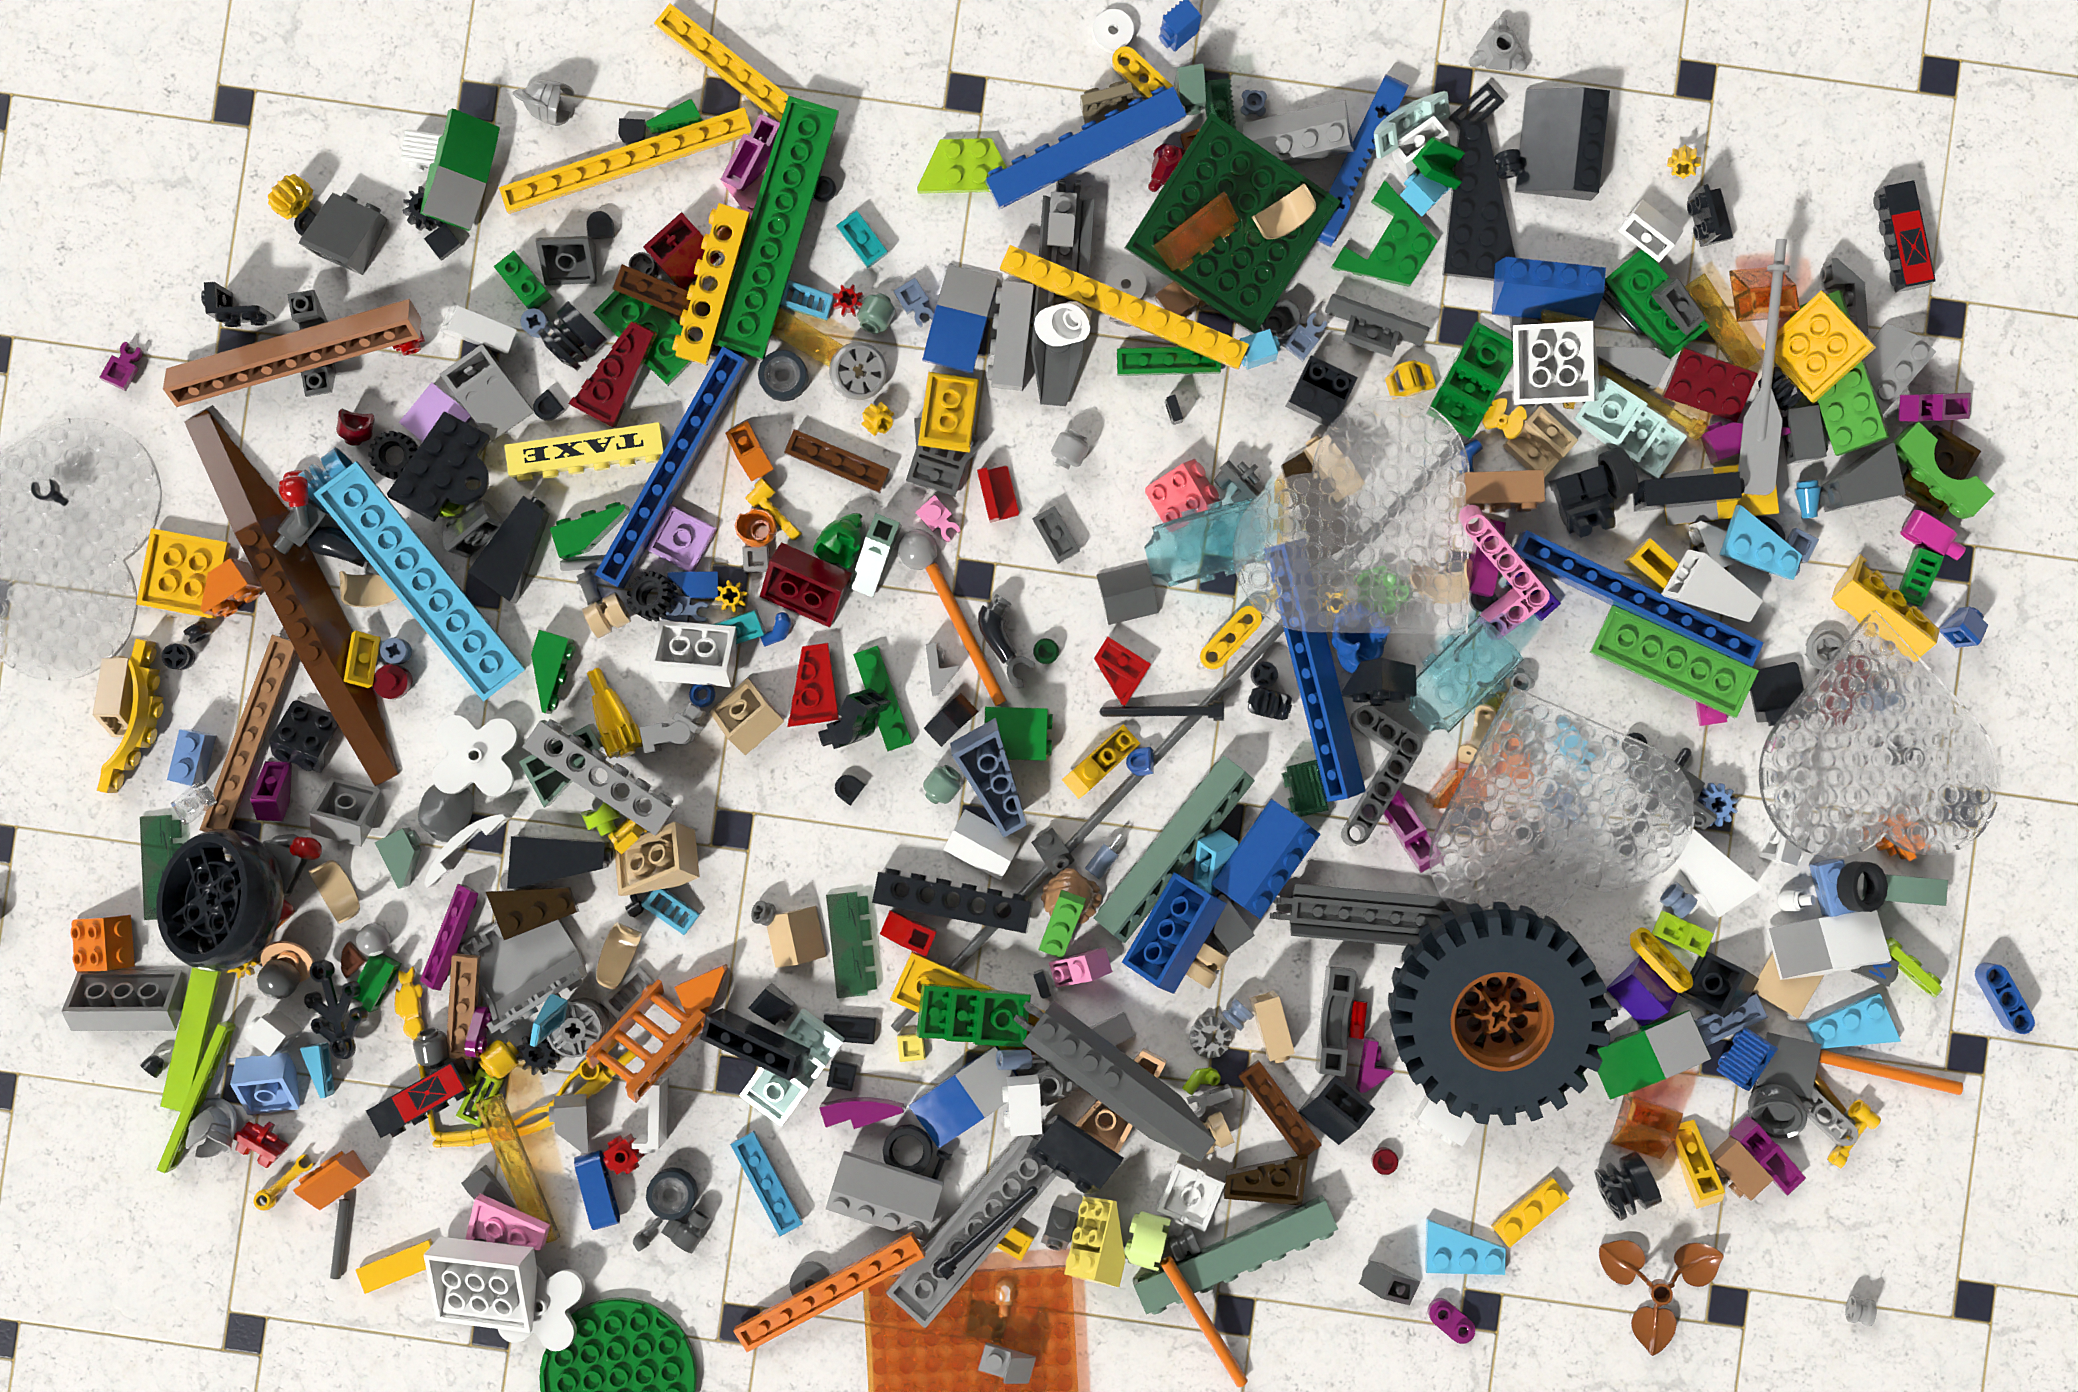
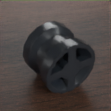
M1509 149L1495 155V163L1499 165L1497 173L1500 179L1513 178L1524 172V167L1519 161L1521 157L1520 150Z
M174 643L164 648L161 657L164 665L168 668L185 670L193 665L195 652L188 645Z
M1260 662L1252 668L1250 678L1255 686L1266 688L1276 682L1278 671L1272 663Z

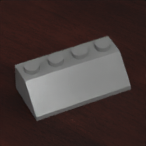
M1346 100L1250 121L1243 125V135L1289 166L1354 152Z
M1888 323L1884 324L1871 339L1876 348L1864 358L1882 415L1936 353L1932 347L1916 334Z
M182 970L77 971L61 1012L71 1031H176L183 1009Z
M844 1151L825 1210L903 1235L913 1231L917 1239L926 1241L944 1182Z

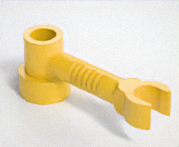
M761 477L754 484L755 488L745 499L754 508L760 505L765 511L769 512L787 536L795 541L802 533L769 501L776 491Z
M1861 1099L1854 1101L1848 1109V1116L1856 1122L1854 1126L1858 1130V1139L1867 1127L1875 1129L1880 1124L1881 1117L1874 1113L1871 1107ZM1853 1145L1837 1146L1829 1154L1827 1160L1841 1169L1846 1164Z
M307 1154L299 1156L296 1159L295 1165L269 1189H263L256 1193L253 1203L257 1209L265 1211L273 1208L277 1203V1195L281 1190L303 1172L309 1171L314 1167L315 1163L310 1164L307 1168L301 1166V1160ZM262 1195L267 1198L265 1205L260 1202Z

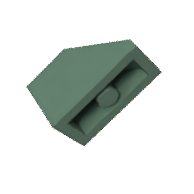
M1196 64L1177 67L1174 86L1180 102L1187 115L1199 114L1206 105L1204 65Z
M410 827L402 828L375 842L398 889L410 886L422 851L419 846L421 840L416 831L411 830Z

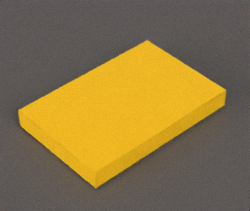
M928 372L918 440L919 446L970 453L980 379Z

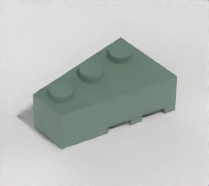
M594 723L571 733L585 741L584 746L591 751L594 748L599 751L604 749L600 740L601 735ZM561 740L551 744L552 750L556 753H560L563 750ZM577 753L573 758V762L577 767L582 768L585 765V758L582 754ZM533 754L519 761L544 808L550 806L573 782Z

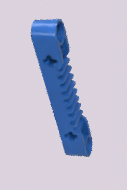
M1385 74L1353 140L1354 152L1347 153L1329 190L1331 195L1341 201L1339 209L1334 211L1316 241L1329 247L1332 246L1350 209V199L1376 148L1374 131L1387 116L1398 109L1407 91L1408 84ZM1379 111L1384 113L1382 118L1377 117Z

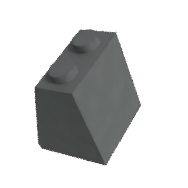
M332 192L300 238L299 244L321 258L363 275L388 219L380 213V208L370 203H366L363 206L357 203V198L343 192L342 196Z
M1895 443L1868 451L1821 486L1819 502L1824 507V511L1830 512L1883 501L1906 494Z

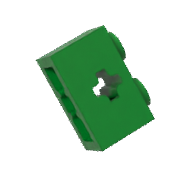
M514 250L493 266L528 309H539L553 297Z

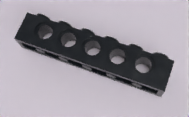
M886 868L885 872H878L872 903L1025 934L1028 932L1033 902L1028 901V896L1013 893L1012 898L1002 896L1003 891L987 888V893L977 891L976 885L962 883L960 888L951 886V880L936 878L935 883L926 881V875L911 873L910 877L900 876V870ZM901 882L906 883L909 887V893L905 897H900L896 892V887ZM926 887H930L934 891L935 896L931 902H925L922 899L921 893ZM952 892L957 893L960 897V903L955 908L950 907L947 903V896ZM977 897L984 899L986 907L981 913L974 911L972 907V902ZM1003 902L1011 906V914L1007 918H1003L998 914V906Z

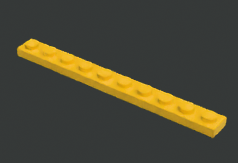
M743 107L501 186L499 190L508 214L741 139L744 133L750 134L752 127L746 109Z
M1009 245L999 268L1002 272L1069 300L1079 302L1088 308L1239 370L1249 348V344L1012 245Z

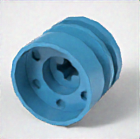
M336 447L320 458L325 470L312 464L309 466L310 472L303 470L298 475L307 479L309 497L329 516H331L313 493L353 464Z

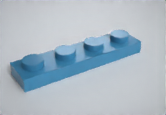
M755 1130L733 1141L730 1145L779 1237L801 1226L803 1220Z

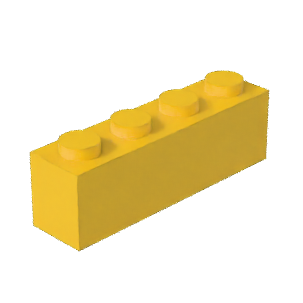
M1860 554L1836 584L1831 600L1840 609L1846 610L1853 615L1860 624L1869 627L1881 640L1887 641L1894 646L1902 656L1908 657L1915 662L1937 644L1940 629L1916 606L1909 607L1903 597L1904 595L1897 588L1891 590L1882 581L1884 576L1878 570L1873 573L1864 564L1868 560Z

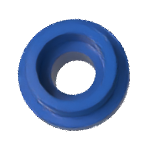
M694 684L689 691L691 702L698 707H707L715 700V689L711 685ZM704 689L707 692V697L702 700L699 698L698 693Z

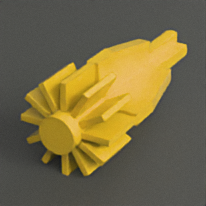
M595 668L592 671H588L587 676L595 693L591 699L596 725L602 736L600 740L607 757L610 759L613 757L626 758L633 755L636 748L643 746L638 725L634 723L631 714L616 691H613L612 688L609 689L602 670Z

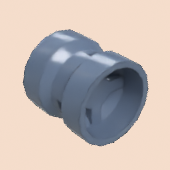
M1678 882L1670 885L1660 897V902L1666 907H1671L1674 914L1680 919L1688 915L1698 901L1692 894L1685 893L1684 887Z

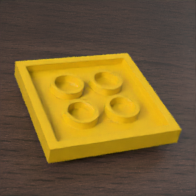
M1821 290L1777 331L1774 362L1811 402L1815 403L1870 354L1876 346L1833 300ZM1765 343L1761 346L1763 350H1765Z
M151 528L136 605L216 619L217 616L203 614L201 604L208 572L228 560L231 543Z

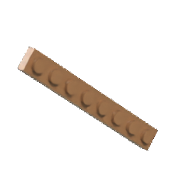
M271 635L199 829L200 831L206 832L215 829L232 828L296 655V650L291 641L286 638Z

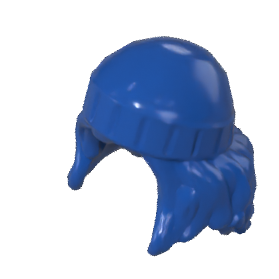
M1356 601L1350 605L1346 604L1343 609L1335 613L1332 625V645L1337 650L1340 665L1351 674L1355 672L1362 661L1381 658L1391 626H1385L1380 623L1373 611H1368L1362 603Z

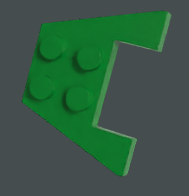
M1383 181L1371 203L1392 215L1391 222L1368 259L1363 258L1344 246L1331 268L1337 271H1347L1354 275H1364L1377 278L1380 281L1410 287L1436 245L1437 240L1388 182Z

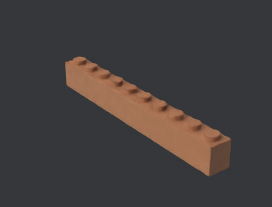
M410 299L166 368L163 390L176 407L419 339L421 317Z

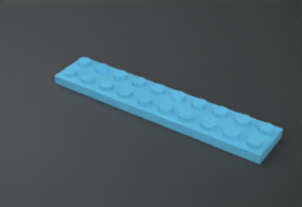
M358 461L354 462L313 493L483 702L526 669Z

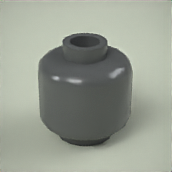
M428 1028L417 1034L413 1041L417 1063L422 1066H428L429 1069L443 1066L444 1061L449 1057L446 1033L438 1031L437 1028Z

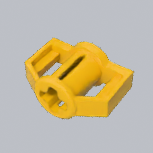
M1416 360L1396 365L1385 378L1391 401L1437 388L1430 365ZM1415 367L1420 368L1425 384L1424 386H1421L1419 377ZM1396 371L1398 372L1401 381V385L1403 388L1402 392H1399V388L1395 379L1394 374L1396 373Z
M627 818L608 837L614 844V848L622 855L640 838L642 832H647V830Z

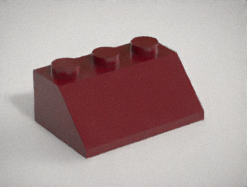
M781 542L769 561L759 597L830 628L847 592L852 573Z

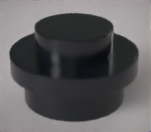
M820 176L814 199L819 202L831 201L837 191L835 182L827 176Z

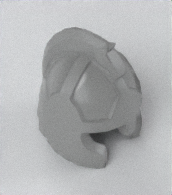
M536 80L525 89L519 88L513 91V95L523 101L529 113L544 123L560 126L565 124L571 117V112L566 110H560L557 113L558 104L561 101V90L564 94L574 96V90L564 83L551 80Z
M220 1098L206 1099V1103L199 1108L200 1114L191 1121L186 1139V1148L189 1149L193 1144L206 1138L204 1144L197 1147L196 1158H210L222 1151L229 1153L237 1128V1115L228 1101Z

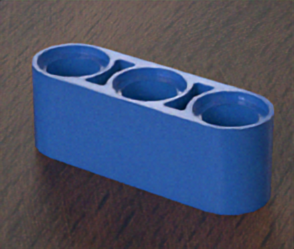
M1984 962L1979 964L1975 969V978L2004 1029L2015 1033H2030L2035 1026L2034 1017L2007 969L1993 963ZM1993 969L1995 972V977L1992 981H1990L1989 973ZM2006 992L2008 999L2003 1004L2001 999L2002 995ZM2019 1015L2020 1023L2016 1027L2014 1021L2015 1018Z
M598 1150L576 1156L574 1158V1167L592 1230L619 1224L620 1213L608 1167L604 1162L603 1152Z

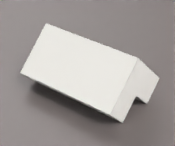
M964 810L943 850L1001 881L1022 840L1012 834L1003 837L997 826Z

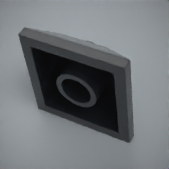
M1706 951L1704 957H1698L1690 972L1693 978V986L1678 995L1725 1018L1748 1001L1759 978L1749 971Z

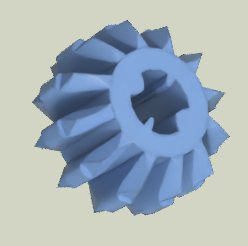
M1708 783L1707 789L1703 787L1700 793L1701 796L1698 797L1697 801L1717 815V819L1713 822L1716 826H1723V820L1726 822L1732 821L1729 813L1738 812L1736 808L1732 807V804L1738 803L1739 800L1737 798H1730L1734 791L1732 789L1725 790V784L1719 783L1716 786L1714 783ZM1718 801L1719 805L1712 808L1711 804Z

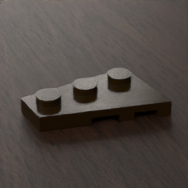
M570 887L486 891L504 940L579 912Z
M1307 1154L1226 1170L1224 1199L1302 1206L1308 1162Z

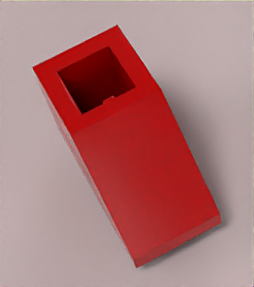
M889 910L880 935L904 948L927 956L937 929Z

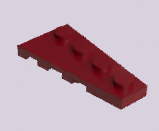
M631 321L613 344L609 354L597 365L598 368L590 378L586 379L581 386L582 389L568 404L611 427H616L657 333L637 322Z

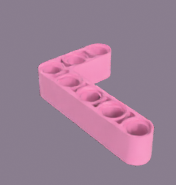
M1467 505L1459 513L1460 523L1470 538L1513 586L1510 591L1482 611L1478 617V623L1485 636L1489 640L1495 641L1503 638L1545 606L1550 598L1549 592L1541 579L1483 511L1476 505ZM1478 517L1475 523L1468 524L1471 519ZM1494 536L1489 542H1484L1487 537ZM1509 554L1507 558L1500 560L1502 555ZM1519 572H1524L1522 576L1515 578ZM1539 589L1536 594L1530 595L1534 590ZM1513 606H1518L1515 610L1509 611ZM1497 622L1494 626L1488 627L1491 623Z

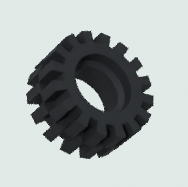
M395 431L383 432L380 438L376 436L373 439L376 441L374 445L370 444L369 448L372 449V452H368V457L372 458V460L369 462L371 466L375 467L374 470L377 473L395 480L417 451L416 447L418 445L412 438L403 433ZM392 446H399L404 452L403 460L397 465H390L386 461V451Z
M649 571V574L646 572L641 573L642 578L636 576L634 578L637 581L636 584L631 582L629 587L633 588L632 591H627V595L631 597L627 599V603L631 605L629 608L635 614L651 622L652 620L657 622L660 621V618H667L665 613L671 614L674 611L670 608L671 605L676 606L677 604L673 600L678 598V593L675 592L677 590L676 585L670 579L654 571ZM654 588H658L656 600L652 604L647 605L648 594Z

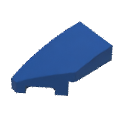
M718 572L667 573V578L686 597L707 599L718 597Z

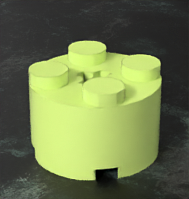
M1140 1211V1214L1135 1213L1129 1231L1134 1233L1133 1240H1128L1124 1251L1125 1259H1128V1263L1159 1271L1161 1257L1164 1253L1169 1227H1165V1225L1169 1226L1171 1219Z

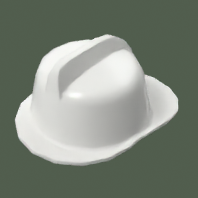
M1075 301L1047 307L1036 316L1034 323L1035 331L1043 342L1051 346H1063L1080 342L1086 339L1090 333L1092 310H1087L1083 304Z

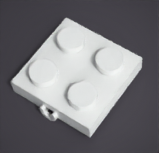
M1176 1161L1156 1210L1174 1218L1175 1222L1184 1226L1186 1223L1205 1232L1225 1182L1206 1174V1171H1202L1199 1168L1194 1169Z

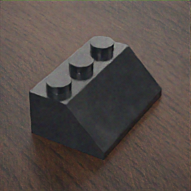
M1059 1114L1042 1124V1134L1034 1135L1026 1150L1027 1153L1032 1155V1159L1035 1162L1049 1166L1054 1170L1053 1172L1056 1176L1070 1180L1076 1184V1189L1085 1194H1092L1100 1190L1124 1159V1157Z

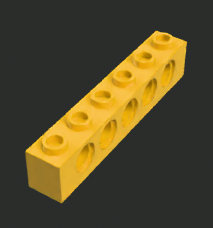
M718 203L717 209L712 208L708 223L712 224L710 235L706 233L704 235L701 249L705 250L702 260H697L694 274L698 275L696 284L690 285L687 299L691 300L688 310H683L680 319V325H683L681 336L676 335L672 350L676 351L675 356L708 366L714 345L713 341L750 219V213L721 203ZM727 227L732 230L730 239L721 240L718 238V231L721 228ZM714 253H722L725 256V261L722 265L715 266L711 264L710 259ZM707 278L717 280L718 285L715 290L707 291L703 288V283ZM700 303L710 305V312L707 316L697 315L696 308ZM694 328H700L703 331V337L698 342H693L689 339V333Z

